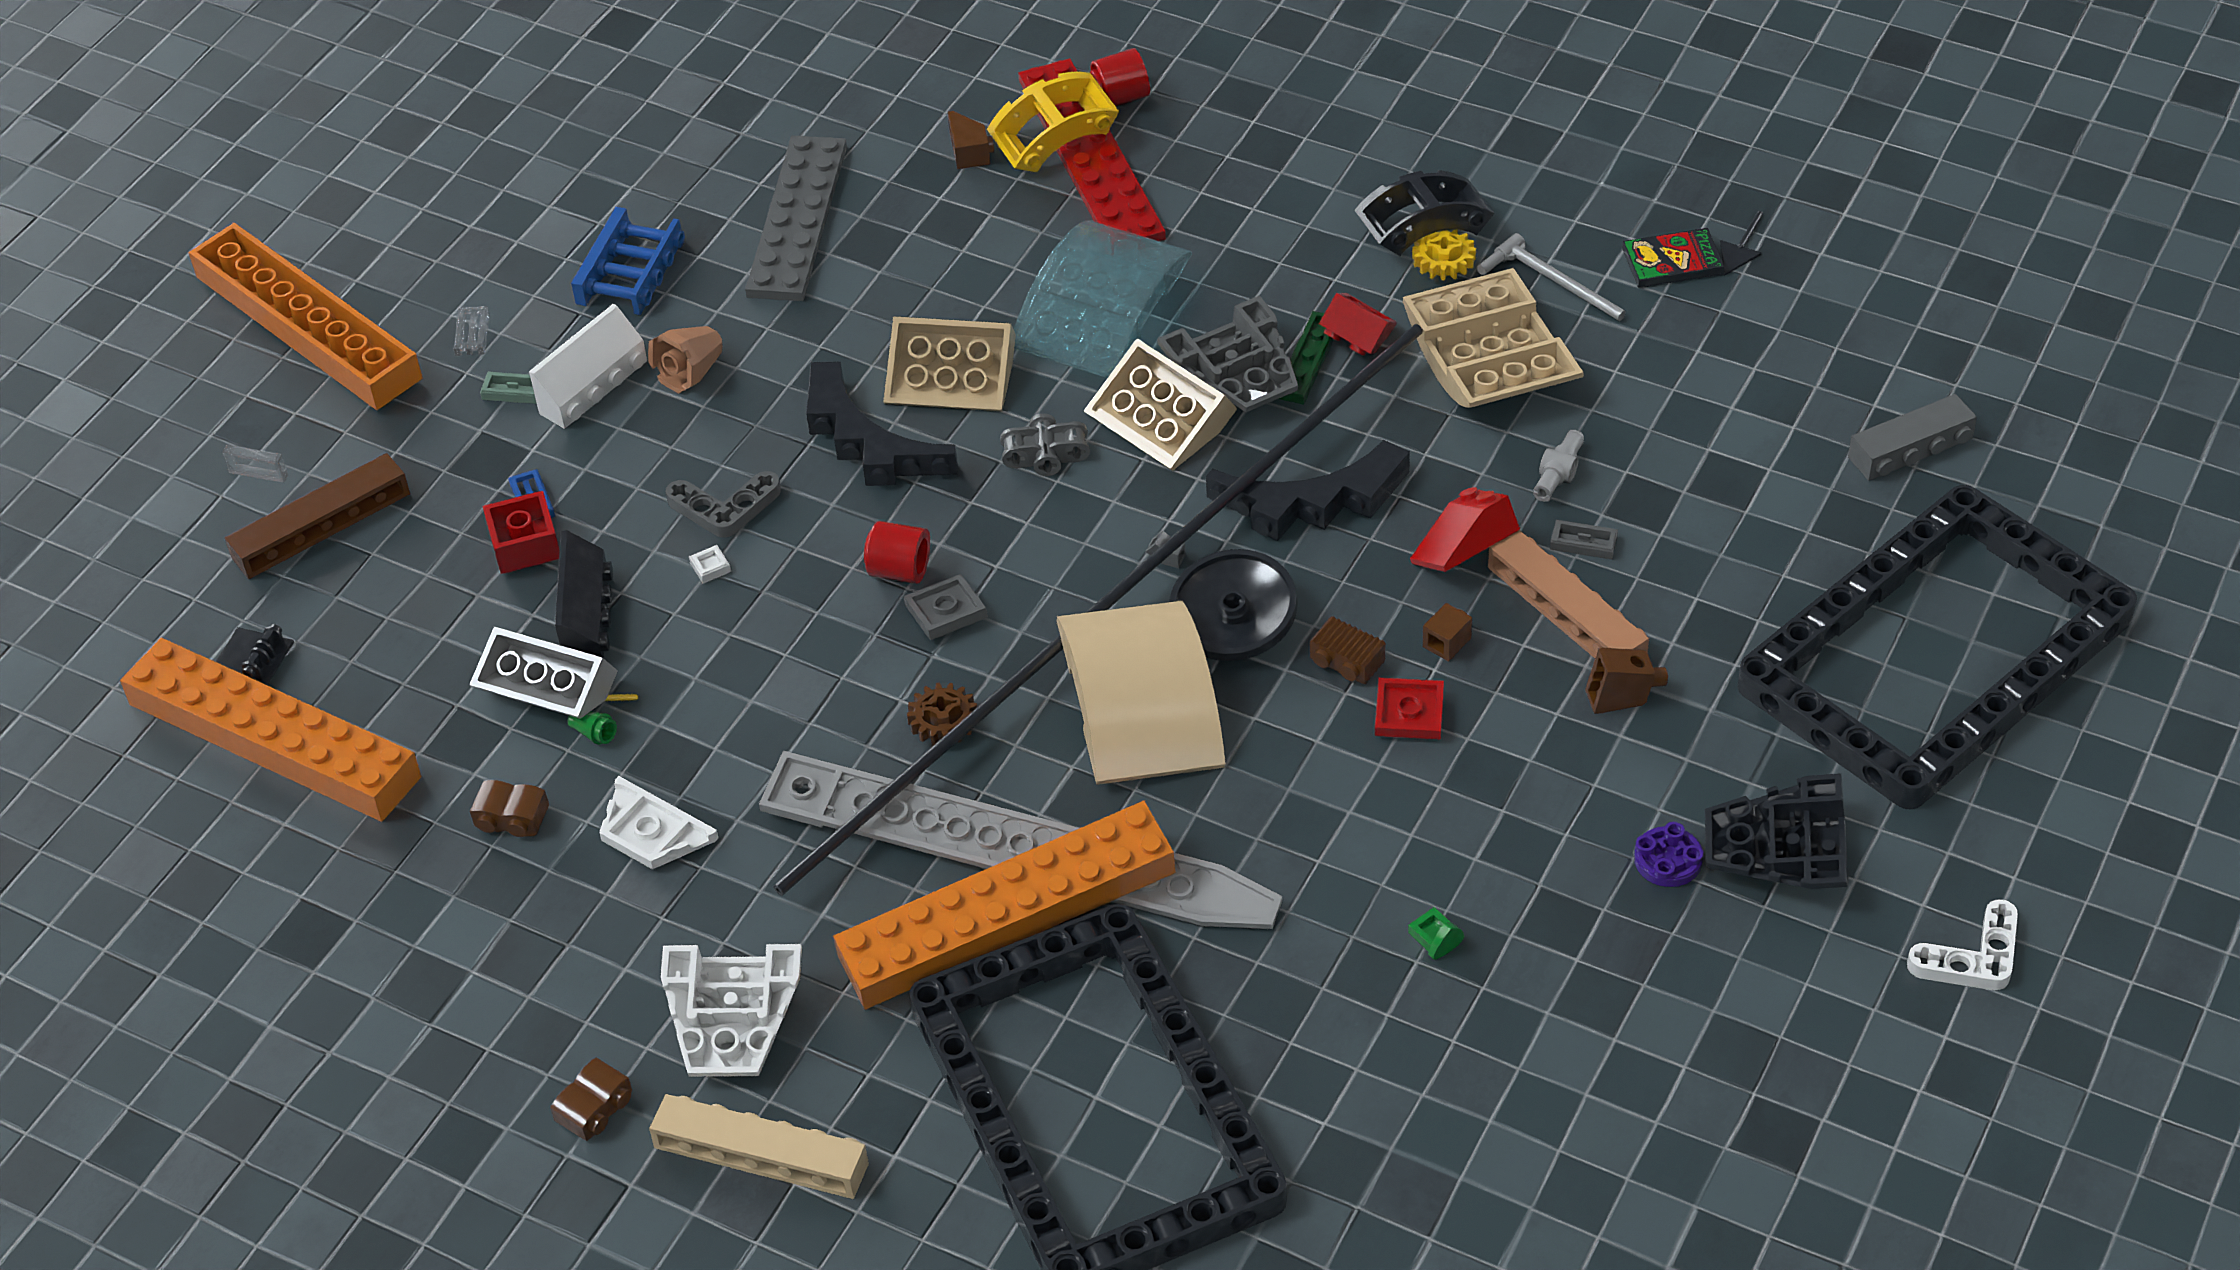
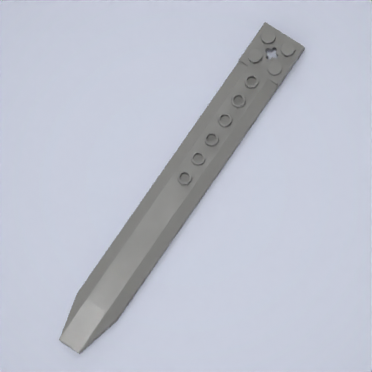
M783 751L760 800L759 807L760 811L818 827H823L824 825L839 829L894 779ZM804 784H807L808 792L799 794L795 790V788H802ZM909 784L854 834L987 869L1079 828ZM1174 853L1176 873L1111 901L1200 926L1273 929L1283 898L1281 895L1223 865Z

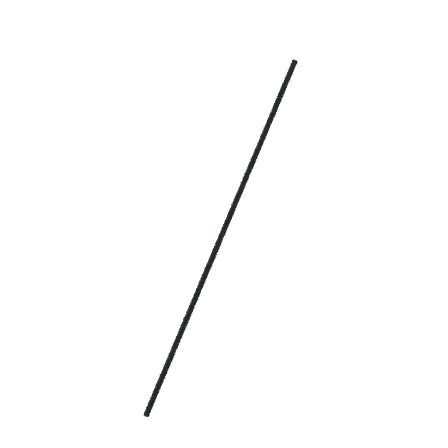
M1414 324L1085 613L1105 611L1111 608L1423 333L1421 326ZM1059 635L780 879L773 886L775 891L781 896L789 891L1062 651L1061 636Z

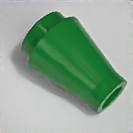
M589 712L581 719L572 716L568 717L569 727L576 729L594 744H607L612 741L616 734L617 724L609 714Z

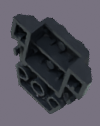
M1841 773L1804 776L1797 779V785L1780 791H1778L1777 786L1766 789L1767 795L1752 800H1749L1747 796H1743L1705 809L1707 868L1809 889L1847 887V843Z

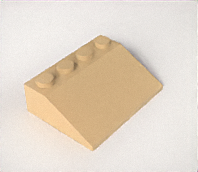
M893 317L884 404L1003 411L1015 347L1016 334L1012 325L1009 323Z
M1136 339L1087 405L1084 412L1173 471L1218 435L1237 408L1224 394L1144 342Z

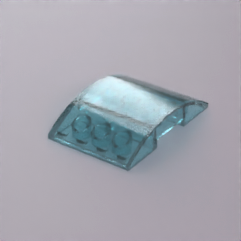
M1090 220L1079 223L1057 244L1033 282L1014 327L1016 334L1014 349L1108 378L1135 340H1141L1143 325L1160 297L1169 294L1192 256V252Z

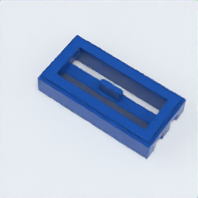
M537 469L508 478L514 497L522 496L517 485L519 482H522L526 494L533 493L528 479L533 478L538 491L544 492L551 518L555 517L554 509Z

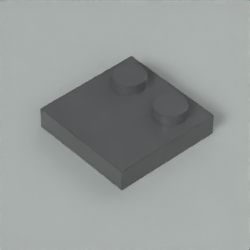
M961 574L904 596L905 606L930 640L988 618L986 607Z

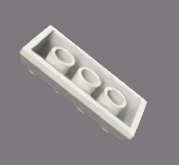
M612 304L529 371L539 414L564 429L579 419L583 413L598 403L605 395L647 362L643 339L618 306Z

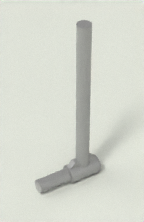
M1517 233L1498 246L1491 256L1477 266V271L1481 275H1485L1501 262L1518 259L1616 320L1621 321L1626 314L1625 310L1525 250L1524 238Z

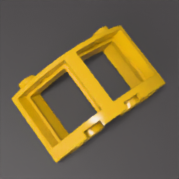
M1067 72L1058 74L1056 79L1047 82L1042 79L1023 89L1022 92L1024 94L1012 104L1008 101L993 118L987 130L1015 169L1038 172L1047 158L1064 144L1086 135L1107 134L1119 111L1091 73ZM1077 101L1085 110L1064 118L1055 105ZM1041 113L1050 127L1041 132L1025 148L1017 134L1031 118Z

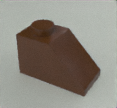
M948 111L949 132L957 169L990 165L989 153L994 152L992 135L987 136L985 125L957 112Z

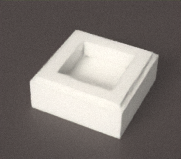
M718 545L689 556L690 564L702 583L731 572L730 564Z

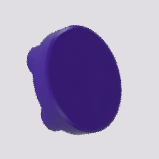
M1669 822L1665 826L1653 828L1637 838L1634 863L1638 872L1649 882L1664 887H1677L1687 884L1697 877L1702 868L1703 849L1699 841L1691 833L1685 831L1682 824Z

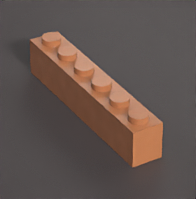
M1518 530L1489 547L1488 568L1592 657L1596 658L1598 648L1644 650L1648 653L1649 638L1640 628H1636L1625 619L1619 610L1613 609L1597 592L1592 591L1583 584L1576 574L1570 573L1559 564L1554 556L1547 554L1541 549L1534 539L1527 537Z

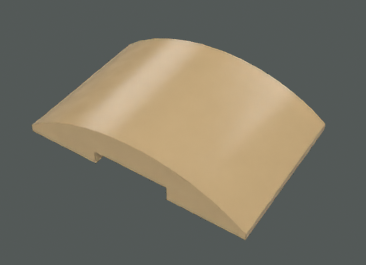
M1514 268L1403 297V303L1411 326L1418 324L1423 329V333L1417 338V341L1428 364L1445 391L1463 407L1471 408L1583 377L1582 369L1561 338H1554L1536 312V301Z
M1183 601L1057 616V624L1069 674H1073L1083 715V731L1096 785L1225 768L1222 732L1207 660L1194 621Z

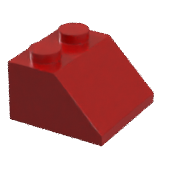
M1336 292L1319 324L1326 328L1324 331L1326 335L1337 341L1341 337L1351 342L1349 348L1365 356L1367 352L1370 354L1377 352L1398 322L1348 293Z

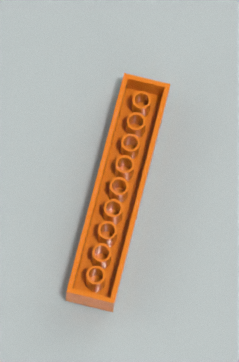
M236 223L231 224L188 252L196 277L375 410L380 409L423 379L417 355L414 351Z
M162 637L120 680L129 705L380 822H383L422 777L413 751Z
M1143 800L833 935L837 955L864 1010L909 991L913 984L920 979L1041 933L1176 873L1174 851Z

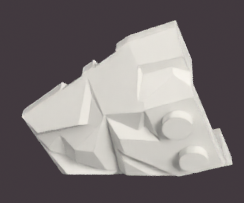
M766 944V957H702L698 945L663 946L661 981L666 992L668 1006L675 1024L677 1038L689 1077L759 1076L800 981L801 944Z

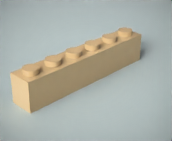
M665 1094L649 1128L653 1145L656 1149L854 1199L869 1164L865 1144L860 1143L856 1139H843L827 1135L818 1129L807 1130L795 1127L786 1121L775 1122L763 1119L750 1112L743 1114L728 1110L719 1104L708 1105L696 1102L687 1096L676 1097Z

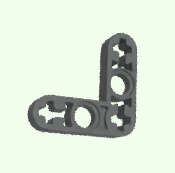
M763 471L752 477L724 502L719 501L685 480L673 481L666 487L665 492L668 505L673 510L716 536L730 537L780 495L781 486L776 473ZM742 501L753 502L751 506L746 508L738 506ZM701 505H707L710 507L705 512L695 511V509Z

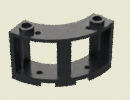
M1437 170V173L1425 174L1423 171H1418L1400 176L1399 181L1387 187L1382 185L1377 188L1355 209L1378 243L1399 256L1419 239L1438 231L1463 230L1477 236L1495 214L1468 179L1442 170ZM1416 203L1421 209L1402 219L1389 231L1383 225L1384 221L1404 207Z

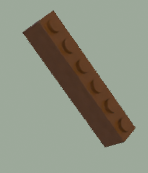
M385 453L224 537L230 556L249 580L410 495L405 473L388 453Z

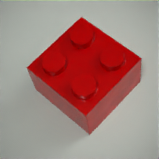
M543 491L482 506L501 574L559 559L560 550Z

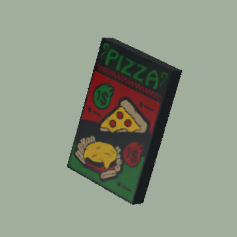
M1708 228L1623 241L1622 249L1638 288L1724 274V264Z

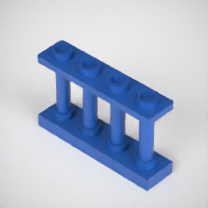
M615 207L571 282L575 303L587 306L591 297L596 295V293L630 299L634 314L641 315L645 306L650 304L656 287L661 285L667 267L672 265L676 251L683 246L685 234L681 230L680 220L673 218L666 231L633 225L629 221L626 208ZM629 236L660 241L656 250L623 244L624 240ZM618 255L649 260L645 269L612 263L613 259ZM607 274L638 279L634 288L601 282L602 278Z

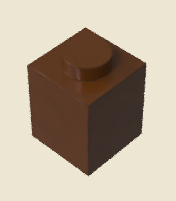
M1445 603L1423 625V647L1448 662L1472 636V617L1465 611L1457 609L1448 603Z

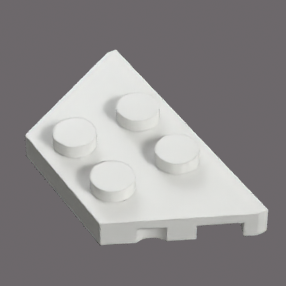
M620 776L615 779L613 799L609 800L606 809L607 817L603 820L599 832L601 841L651 869L680 858L718 839L716 829Z

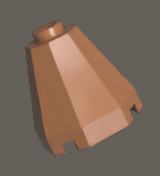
M708 326L668 330L649 341L648 362L652 369L657 367L661 373L657 375L660 383L679 394L701 381L722 353V338L717 331Z

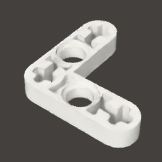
M1994 900L1987 905L1983 920L1980 952L1919 943L1910 949L1907 960L1908 970L1915 977L1988 990L2004 989L2009 984L2013 967L2018 916L2016 907L2006 900ZM1997 914L2004 915L2003 928L1996 927ZM1998 939L2003 941L2007 948L1996 950L1988 942ZM1920 958H1926L1927 964H1922ZM1939 960H1944L1943 968L1939 967ZM1960 961L1965 963L1969 969L1965 972H1958L1953 970L1950 964ZM1993 962H1999V976L1992 975L1991 968Z

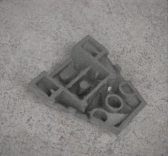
M1260 295L1235 305L1233 322L1192 339L1184 328H1180L1157 338V344L1171 361L1224 394L1244 412L1251 411L1298 390L1297 380L1290 359L1285 355L1283 337L1279 336L1277 330L1278 321L1276 315Z

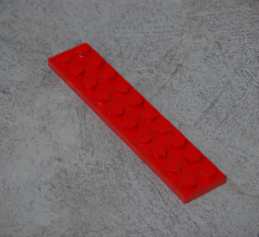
M1071 59L1060 60L1055 63L1018 72L1019 82L1023 89L1042 79L1047 82L1058 78V74L1077 72ZM1077 101L1055 105L1064 118L1085 111ZM1038 113L1037 115L1046 130L1050 126L1041 113ZM1110 130L1107 134H1091L1076 138L1056 150L1111 254L1166 240L1164 227Z

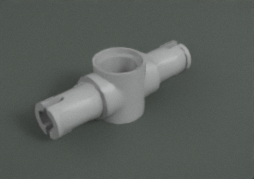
M1569 430L1561 445L1556 446L1555 449L1547 448L1545 450L1539 468L1541 478L1534 487L1533 492L1536 499L1543 502L1549 501L1557 486H1560L1563 482L1571 483L1578 466L1577 452L1584 442V436L1581 432Z

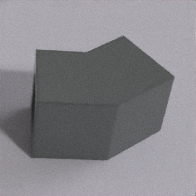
M1161 531L1152 538L1145 552L1152 555L1171 536ZM1185 542L1161 564L1179 568L1186 555Z

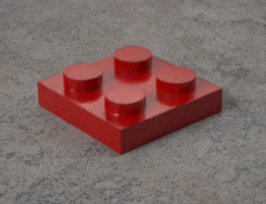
M1379 678L1375 736L1441 739L1444 681Z

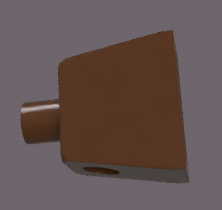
M1598 648L1585 691L1594 714L1642 706L1647 702L1651 687L1667 685L1668 673L1665 667H1653L1648 653L1644 650Z

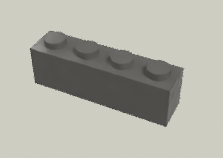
M1953 394L1852 435L1848 458L1870 481L1973 439L1977 416L1956 394Z

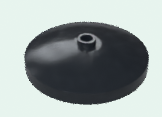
M1246 549L1223 550L1194 562L1177 579L1169 602L1183 601L1196 626L1205 657L1220 661L1244 660L1268 651L1286 636L1294 623L1297 613L1296 590L1288 571L1272 557Z

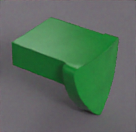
M1435 907L1408 925V933L1429 952L1428 955L1434 960L1452 951L1465 937L1463 931L1456 924L1451 923Z

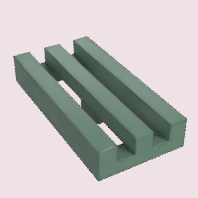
M487 372L480 391L482 400L537 404L530 375Z

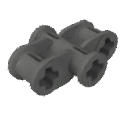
M1035 415L1029 421L1028 427L1009 428L1000 435V442L1004 447V452L1002 453L1003 464L1009 468L1034 466L1035 472L1039 475H1054L1061 469V463L1080 462L1088 458L1090 455V447L1086 442L1088 429L1084 423L1079 421L1056 424V420L1052 415ZM1042 422L1044 423V426H1045V429H1043V430H1042V426H1041V423H1042ZM1073 430L1076 431L1077 437H1073ZM1013 436L1015 437L1016 443H1013L1012 441ZM1075 446H1077L1078 453H1075ZM1014 453H1017L1016 460L1014 459ZM1046 460H1048V463H1049V467H1048V468L1046 467V463H1045Z

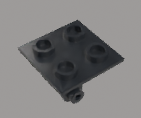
M276 624L266 627L264 633L237 627L215 662L268 685L293 645L294 640L283 638L282 628Z

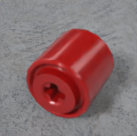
M1136 48L1092 61L1090 73L1115 107L1149 96V77L1144 62Z
M877 521L868 533L865 542L864 563L866 572L869 576L915 584L920 583L925 575L929 561L930 533L927 528Z

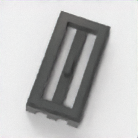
M1556 520L1550 542V550L1613 559L1618 529Z

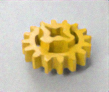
M1443 230L1416 241L1412 247V259H1414V267H1420L1421 274L1429 272L1431 279L1436 275L1440 276L1441 280H1445L1448 275L1453 279H1457V273L1466 275L1467 268L1474 267L1476 248H1474V240H1468L1467 233L1458 235V230H1453L1452 232Z

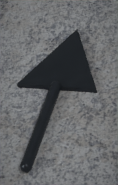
M1762 211L1757 212L1738 245L1720 240L1724 276L1761 255V252L1745 248L1744 246L1762 217Z

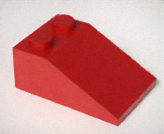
M1476 487L1460 492V497L1449 502L1410 558L1411 563L1446 572L1520 530L1509 496L1494 493V491L1478 490Z

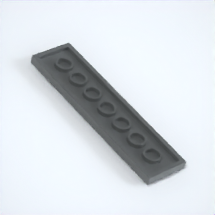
M791 135L746 285L747 298L804 301L846 153L847 142L845 138Z

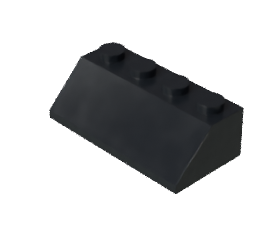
M568 530L561 531L555 616V628L560 646L604 659V651H609L608 632H605V627L611 626L610 610L606 606L612 603L611 586L608 585V580H613L612 562H606L604 549Z

